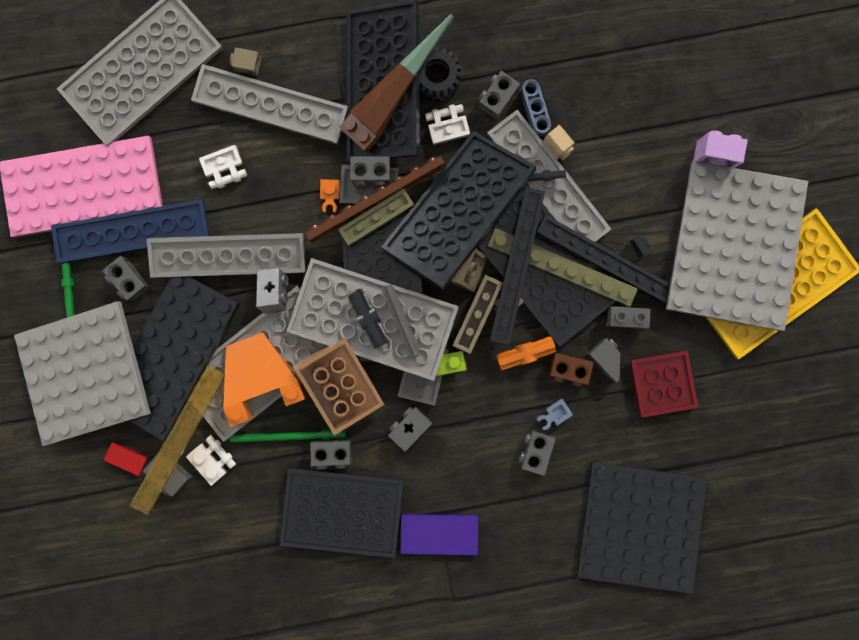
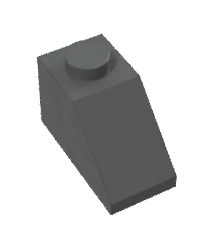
M605 338L593 347L587 355L612 382L617 383L620 376V352L617 350L618 345L612 339L608 340Z

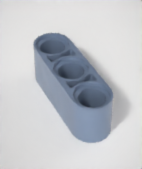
M530 79L523 84L521 98L531 128L539 137H544L551 127V121L540 86L537 81ZM530 87L535 93L528 94L525 89ZM531 106H538L540 108V111L534 112L531 109ZM537 124H544L546 129L539 130Z

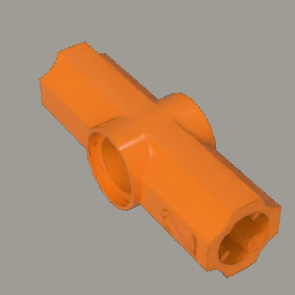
M550 336L532 343L528 342L516 346L515 349L499 353L496 357L501 370H505L519 364L524 365L536 361L537 358L556 352Z

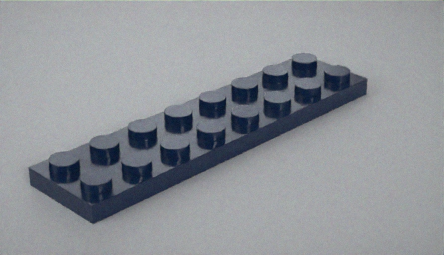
M202 199L51 225L56 259L59 264L147 249L148 238L210 236L205 203Z

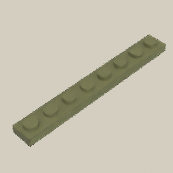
M495 228L487 247L510 256L514 236ZM533 244L529 265L625 306H631L637 288Z

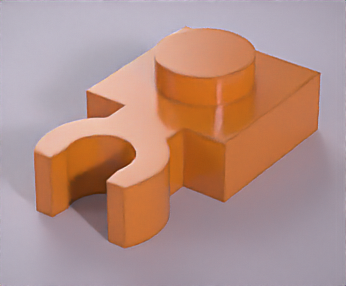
M321 180L320 199L326 200L322 206L324 213L327 212L328 206H333V213H337V206L334 200H340V180Z

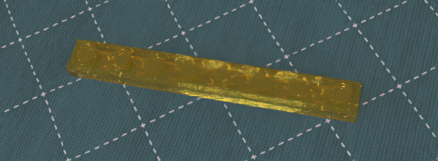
M207 365L129 506L146 515L150 513L224 380L225 373Z

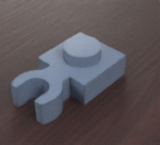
M561 398L546 408L547 415H540L536 420L539 422L545 419L546 425L542 429L547 430L551 426V422L554 421L556 425H559L573 414Z

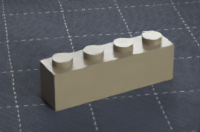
M487 275L484 276L452 346L471 354L501 289L502 282Z

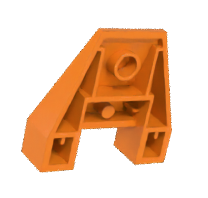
M264 333L226 346L223 409L230 427L253 419L247 400L275 389H280L286 406L308 398L298 375Z

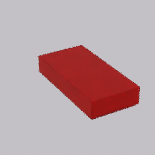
M112 442L104 461L140 476L149 457Z

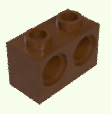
M553 353L548 375L553 376L552 380L564 383V379L571 380V385L582 387L583 384L589 385L594 362ZM559 363L565 365V371L562 374H559L556 370ZM579 367L584 370V375L581 378H577L575 375V371Z

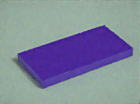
M401 514V554L478 555V515Z

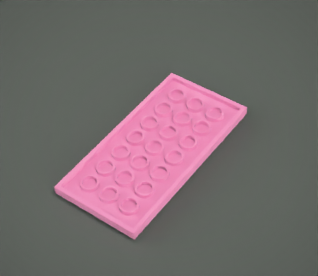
M150 136L112 142L109 146L98 144L0 162V173L11 237L52 231L51 225L163 206Z

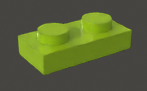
M464 352L444 354L436 376L467 370Z

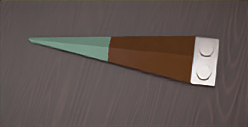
M452 14L350 111L351 114L339 126L366 153L379 140L415 75L453 20Z

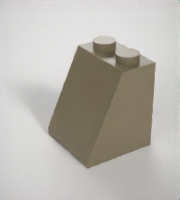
M475 249L450 283L474 292L487 261L486 256L478 249Z

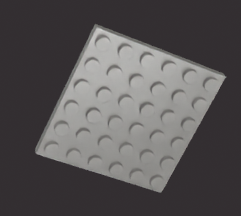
M114 302L14 335L42 446L151 414L121 302Z

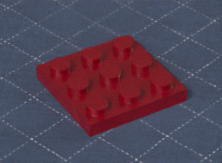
M688 351L630 360L641 418L698 408Z

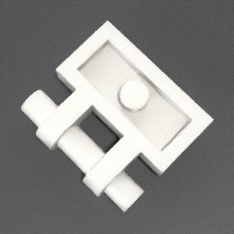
M454 104L449 105L448 108L441 110L434 109L432 112L425 114L427 121H435V124L428 125L433 145L470 136L466 116H457V113L464 112L462 104L456 106ZM449 115H450L451 118H452V119H450V120H446V121H442V122H441V119H440L441 117H445V116H449Z
M236 145L199 158L206 177L214 175L215 180L209 182L211 189L225 187V184L241 181V178L247 176L245 169L237 171L236 167L243 163ZM230 169V175L221 177V172Z
M210 435L206 439V442L210 445L208 448L202 443L187 455L186 458L212 486L227 473L223 468L224 464L231 469L236 463L232 459L233 456L230 453H226L220 446L219 440H215ZM213 451H215L219 455V457L221 458L220 461H217V459L211 454Z

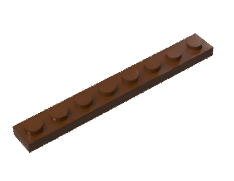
M441 156L430 158L426 161V165L420 168L419 166L413 168L407 176L397 177L392 181L393 184L378 188L372 196H364L359 200L358 204L345 207L339 215H331L325 220V223L312 226L308 229L309 232L306 233L307 238L313 244L403 188L407 190L445 167V162Z

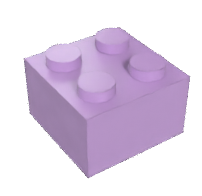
M710 131L697 141L693 161L735 168L744 162L748 140L742 139L740 135L732 134L727 136L722 135L720 131Z

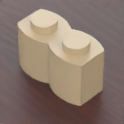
M560 125L547 134L543 141L557 160L561 159L563 161L574 150L572 147L575 144L574 141Z

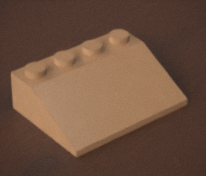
M346 338L308 356L292 366L334 435L384 405Z

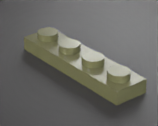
M403 188L338 230L347 245L351 246L412 208L414 204Z

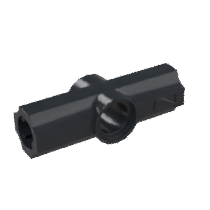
M360 289L348 295L349 301L357 314L356 318L363 331H366L374 349L389 342L388 336L381 325V319L374 306L372 307L364 290Z

